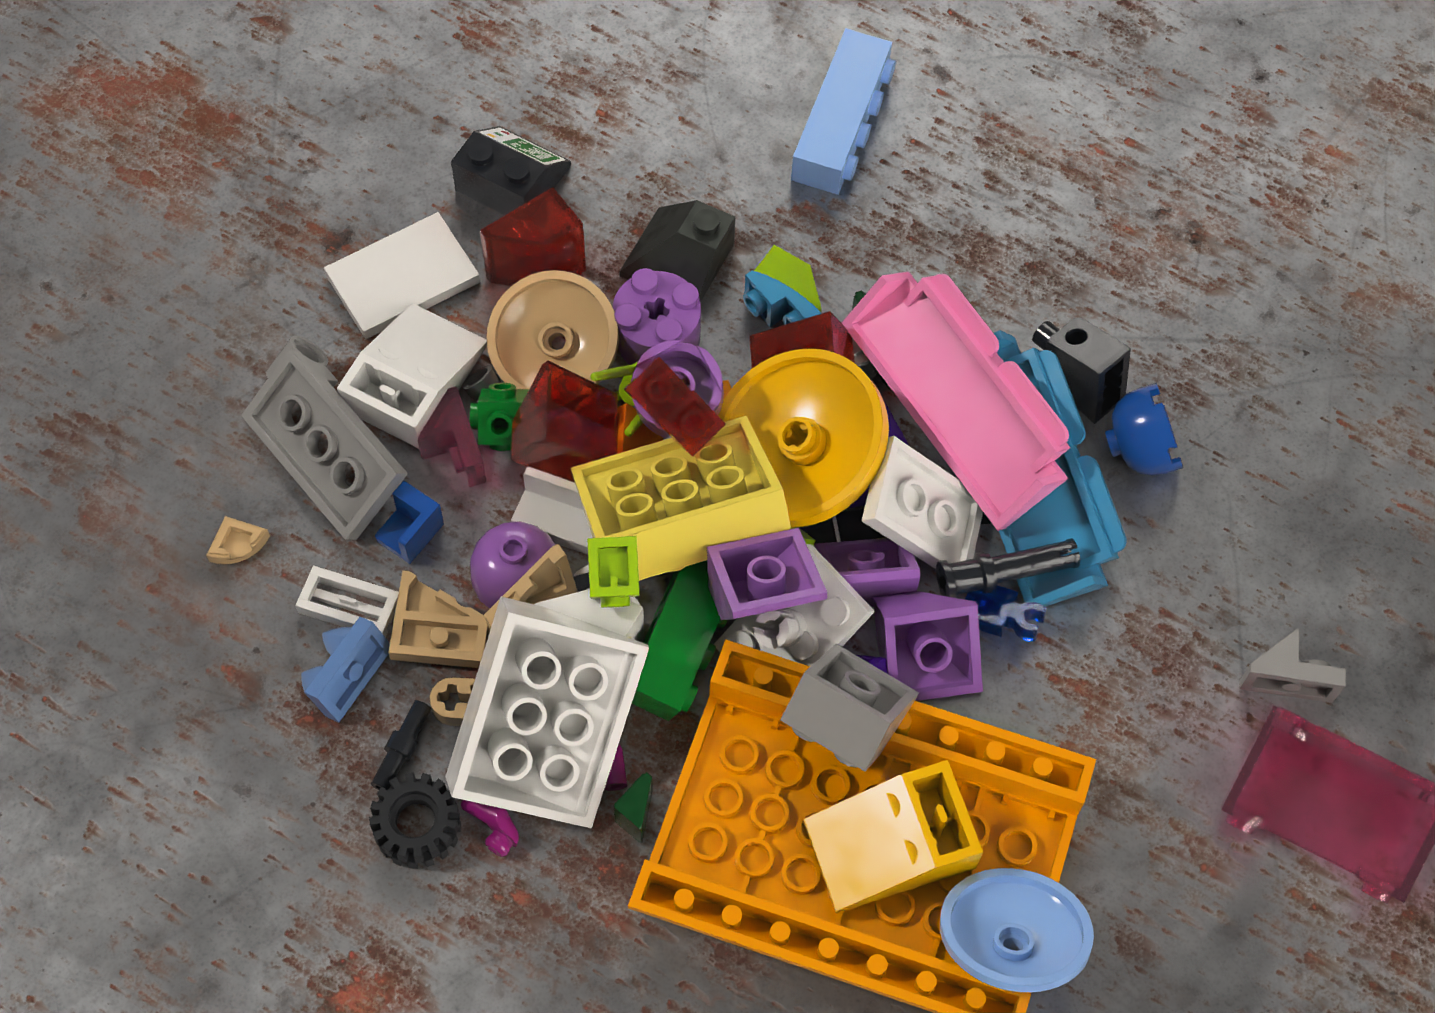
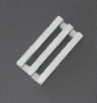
M313 565L295 606L300 614L341 627H352L359 616L311 602L310 600L314 599L378 619L377 622H372L386 638L388 633L387 627L389 623L392 624L395 617L394 610L397 605L399 592ZM318 583L385 603L383 608L357 601L354 598L334 594L316 587Z

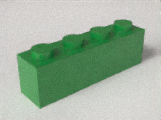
M707 560L673 572L642 643L649 646V650L632 704L667 721H670L681 710L684 712L689 710L698 691V686L692 684L698 669L704 671L707 668L716 649V645L710 643L716 628L722 630L728 621L720 619L708 588Z

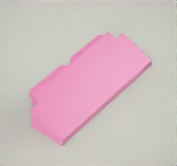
M909 271L882 275L843 320L842 325L997 531L1006 529L1069 479L1055 461L1070 449V446L1067 444L1069 431L1018 364L1013 361L1004 362L997 354L999 350L997 337L948 275L937 274L935 276L923 277L918 283Z

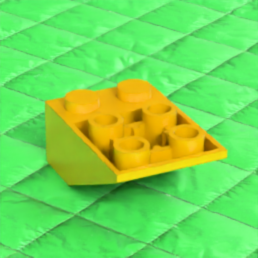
M948 760L896 776L803 820L835 913L976 869L983 854Z

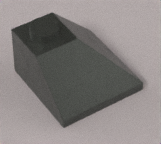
M698 200L659 207L619 272L620 277L629 280L634 272L643 268L673 273L685 279L688 283L693 284L698 289L701 302L734 246L735 216Z

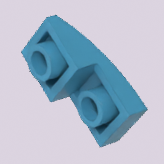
M753 270L745 274L743 300L748 310L755 317L760 315L769 327L783 320L788 332L796 339L800 337L809 349L823 341L822 334L825 330L826 317L812 303L794 289L770 276Z

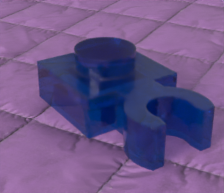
M997 585L993 592L983 594L981 590L969 592L964 599L975 601L978 605L979 630L1001 638L1005 629L1009 628L1014 630L1019 638L1029 642H1036L1039 626L1026 621L1034 620L1044 623L1047 608L1036 602L1019 604L1017 603V591Z

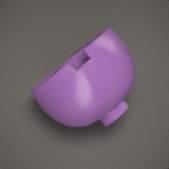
M521 521L502 523L488 530L476 542L470 560L472 587L479 600L488 608H491L501 596L555 545L550 535L536 525Z

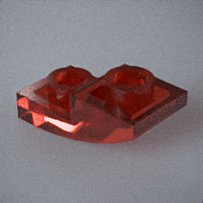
M656 357L624 388L638 405L692 457L726 425L694 390H690L660 357Z

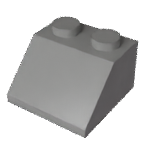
M835 644L804 672L780 721L792 727L793 732L798 737L809 742H817L832 751L841 763L866 771L881 755L913 705L919 692L840 645Z

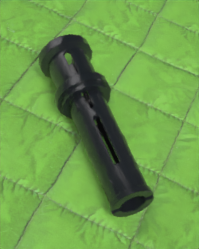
M1070 538L1066 539V541L991 557L989 553L979 552L974 554L973 559L949 564L946 560L938 561L936 564V577L942 596L956 598V595L981 590L983 594L993 592L999 583L1068 568H1077L1080 566L1079 552L1070 553L1072 552L1071 550L1077 549L1078 546L1075 540Z

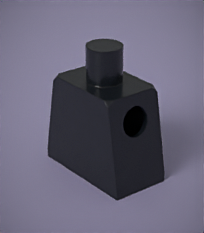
M1081 317L1073 318L1061 329L1050 321H1045L1036 329L1032 341L1041 349L1052 351L1057 355L1077 409L1091 422L1096 424L1113 410L1117 402L1126 395L1131 348Z

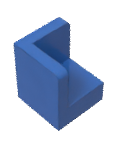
M403 481L392 493L396 510L376 532L375 538L379 544L411 564L441 529L444 521L440 504L406 481Z

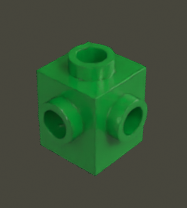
M495 383L489 385V389L482 388L478 403H471L470 429L478 430V445H490V448L496 451H509L517 446H533L536 434V390L516 389V386L510 383Z

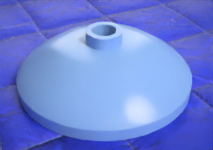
M997 868L970 875L951 889L944 900L940 915L939 927L941 938L952 959L974 978L1003 990L1041 992L1062 986L1074 979L1083 970L1092 951L1094 931L1090 916L1083 904L1071 891L1060 883L1032 871L1015 868Z

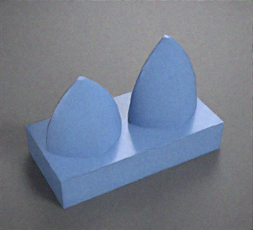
M359 617L352 627H340L323 632V642L331 656L324 666H317L301 673L304 693L325 717L338 723L389 654V641L372 621Z

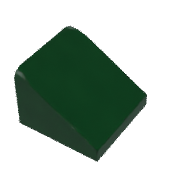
M647 772L643 773L614 804L615 822L639 843L643 841L653 792L652 776Z

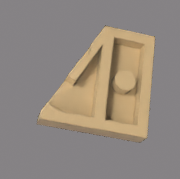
M402 571L388 652L390 660L479 668L489 636V628L484 615L471 607L459 605L454 597L441 589L437 592L418 581L417 575L414 573Z

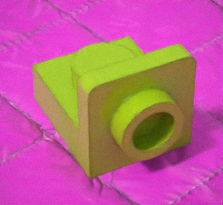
M637 536L587 538L590 598L600 599L601 608L630 606V597H639L640 595Z

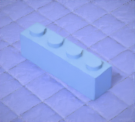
M845 28L794 152L791 181L839 195L844 180H852L858 163V157L854 156L857 147L864 149L871 129V124L867 123L870 115H878L884 95L880 88L882 83L890 84L895 70L896 60L890 59L891 41Z

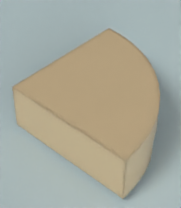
M225 516L206 556L209 562L215 564H233L246 560L256 554L266 544L270 537L268 529Z

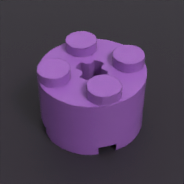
M643 268L634 272L632 278L619 288L613 301V309L619 329L618 349L626 363L629 365L636 363L649 348L668 340H679L699 346L701 303L698 289L693 284L688 283L685 279L673 273Z
M668 340L658 343L644 352L636 364L631 379V396L640 419L651 431L664 439L711 426L717 418L724 400L722 374L713 356L698 345L679 340ZM677 382L681 388L686 387V395L682 398H677L675 394L670 395V385Z

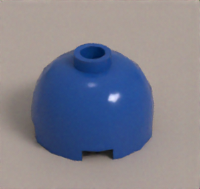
M1157 382L1131 391L1119 400L1112 412L1113 429L1105 431L1113 457L1122 455L1130 469L1139 474L1151 476L1183 469L1181 458L1172 459L1169 448H1177V443L1165 405L1163 403L1154 404L1152 398L1160 394Z

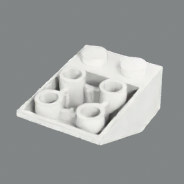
M412 303L360 352L338 385L337 391L361 420L421 450L487 347V340Z

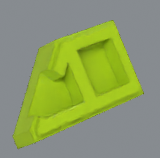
M773 245L754 271L770 276L794 289L821 312L822 308L810 264Z

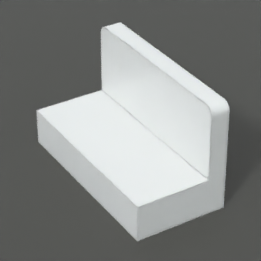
M527 467L523 474L525 491L511 522L521 521L536 525L550 535L554 543L588 555L587 538H592V534L575 483L532 467Z

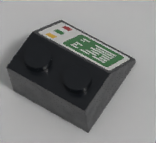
M501 126L473 131L452 159L451 166L455 191L528 226L570 168L571 161Z

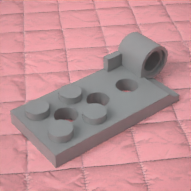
M292 336L266 371L268 379L241 416L345 540H357L408 473L334 389L338 380L326 367L329 362L326 354L310 340L301 336ZM296 402L300 404L302 416L297 425L292 418V409ZM322 433L328 439V449L324 455L318 449V440ZM349 464L353 466L355 471V480L350 487L345 482V469Z

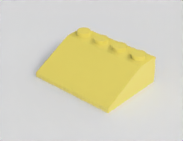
M747 416L571 467L592 538L637 536L639 581L666 572L679 571L686 566L706 561L708 546L791 529L783 488Z

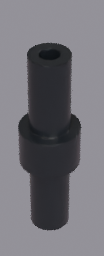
M415 700L399 731L394 730L384 747L387 754L371 782L375 789L380 790L381 787H384L388 790L391 788L389 780L397 776L404 761L409 762L419 744L416 738L432 709L428 704Z

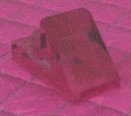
M457 386L449 388L424 426L417 441L422 459H428L449 452L455 473L464 472L470 488L487 482L484 464Z

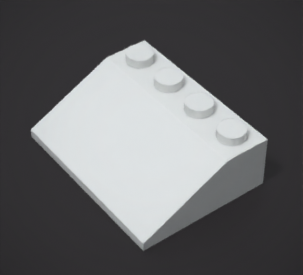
M501 596L445 776L451 797L592 828L649 646L552 609Z

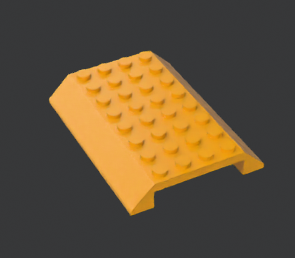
M725 639L710 680L709 698L650 859H645L628 904V909L933 1013H1026L1032 992H1014L990 986L968 974L952 959L943 944L939 926L942 905L951 889L961 880L989 869H1023L1044 875L1059 883L1077 816L1085 803L1097 759L914 701L881 755L866 771L858 767H849L841 763L832 751L817 742H809L798 737L793 732L792 727L780 721L804 672L810 666ZM948 760L983 850L977 868L835 913L803 820L896 776Z

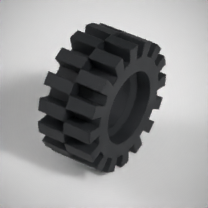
M414 772L406 773L405 781L399 782L398 778L395 777L389 780L391 788L386 790L384 787H381L377 792L379 800L378 802L372 801L370 807L372 817H369L370 827L381 852L386 858L390 856L393 863L401 866L403 862H406L409 868L418 869V863L425 862L426 867L435 865L433 861L435 857L440 856L443 860L449 855L447 850L449 846H456L458 842L457 832H461L460 813L455 798L451 797L450 790L446 789L445 783L439 778L434 782L430 774L422 773L421 779H416ZM413 804L425 805L434 813L433 826L426 834L419 837H408L397 828L399 814L403 809Z

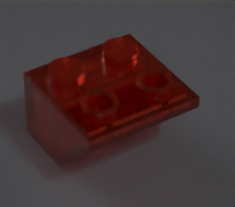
M549 360L542 364L512 421L511 460L525 467H532L575 483L571 467L617 454L618 394Z

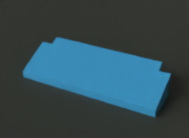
M999 330L994 332L999 341L997 354L1004 362L1013 361L1018 364L1069 431L1067 444L1070 446V449L1055 460L1069 479L1006 529L999 531L1007 553L1062 542L1073 538L1078 546L1077 549L1071 550L1070 554L1079 552V567L1017 579L1027 610L1034 611L1107 587L1108 583L1101 564L1119 559L1118 552L1125 548L1127 539L1097 460L1088 455L1081 456L1077 445L1084 441L1086 431L1057 355L1052 351H1040L1036 348H1031L1021 353L1015 337Z

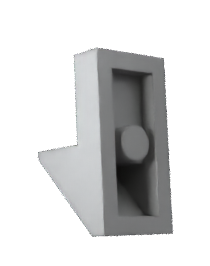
M1297 628L1249 665L1239 681V689L1333 703L1346 686V669L1332 667L1330 663L1323 660L1299 662L1300 629Z

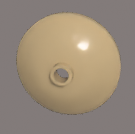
M557 270L529 275L513 284L501 296L491 313L487 327V348L491 363L505 383L514 384L516 389L536 390V401L555 403L575 399L600 383L601 380H591L590 375L593 372L610 369L615 360L619 345V329L615 320V311L605 294L594 283L580 275ZM556 337H565L566 343L563 348L559 350L552 348V342Z

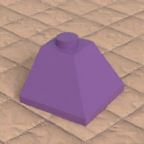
M799 528L707 547L708 588L721 620L737 619L827 599V590Z
M921 591L873 597L879 655L887 659L888 675L919 692L915 701L983 692L978 605L975 601Z

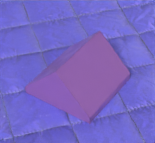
M888 538L815 544L817 551L871 607H874L873 597L916 592L918 589L920 568L914 555Z

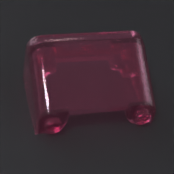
M1273 702L1269 703L1220 807L1222 811L1228 813L1225 821L1248 834H1252L1255 827L1261 830L1266 829L1353 873L1364 882L1360 889L1361 891L1388 904L1391 896L1403 903L1405 902L1435 844V782Z

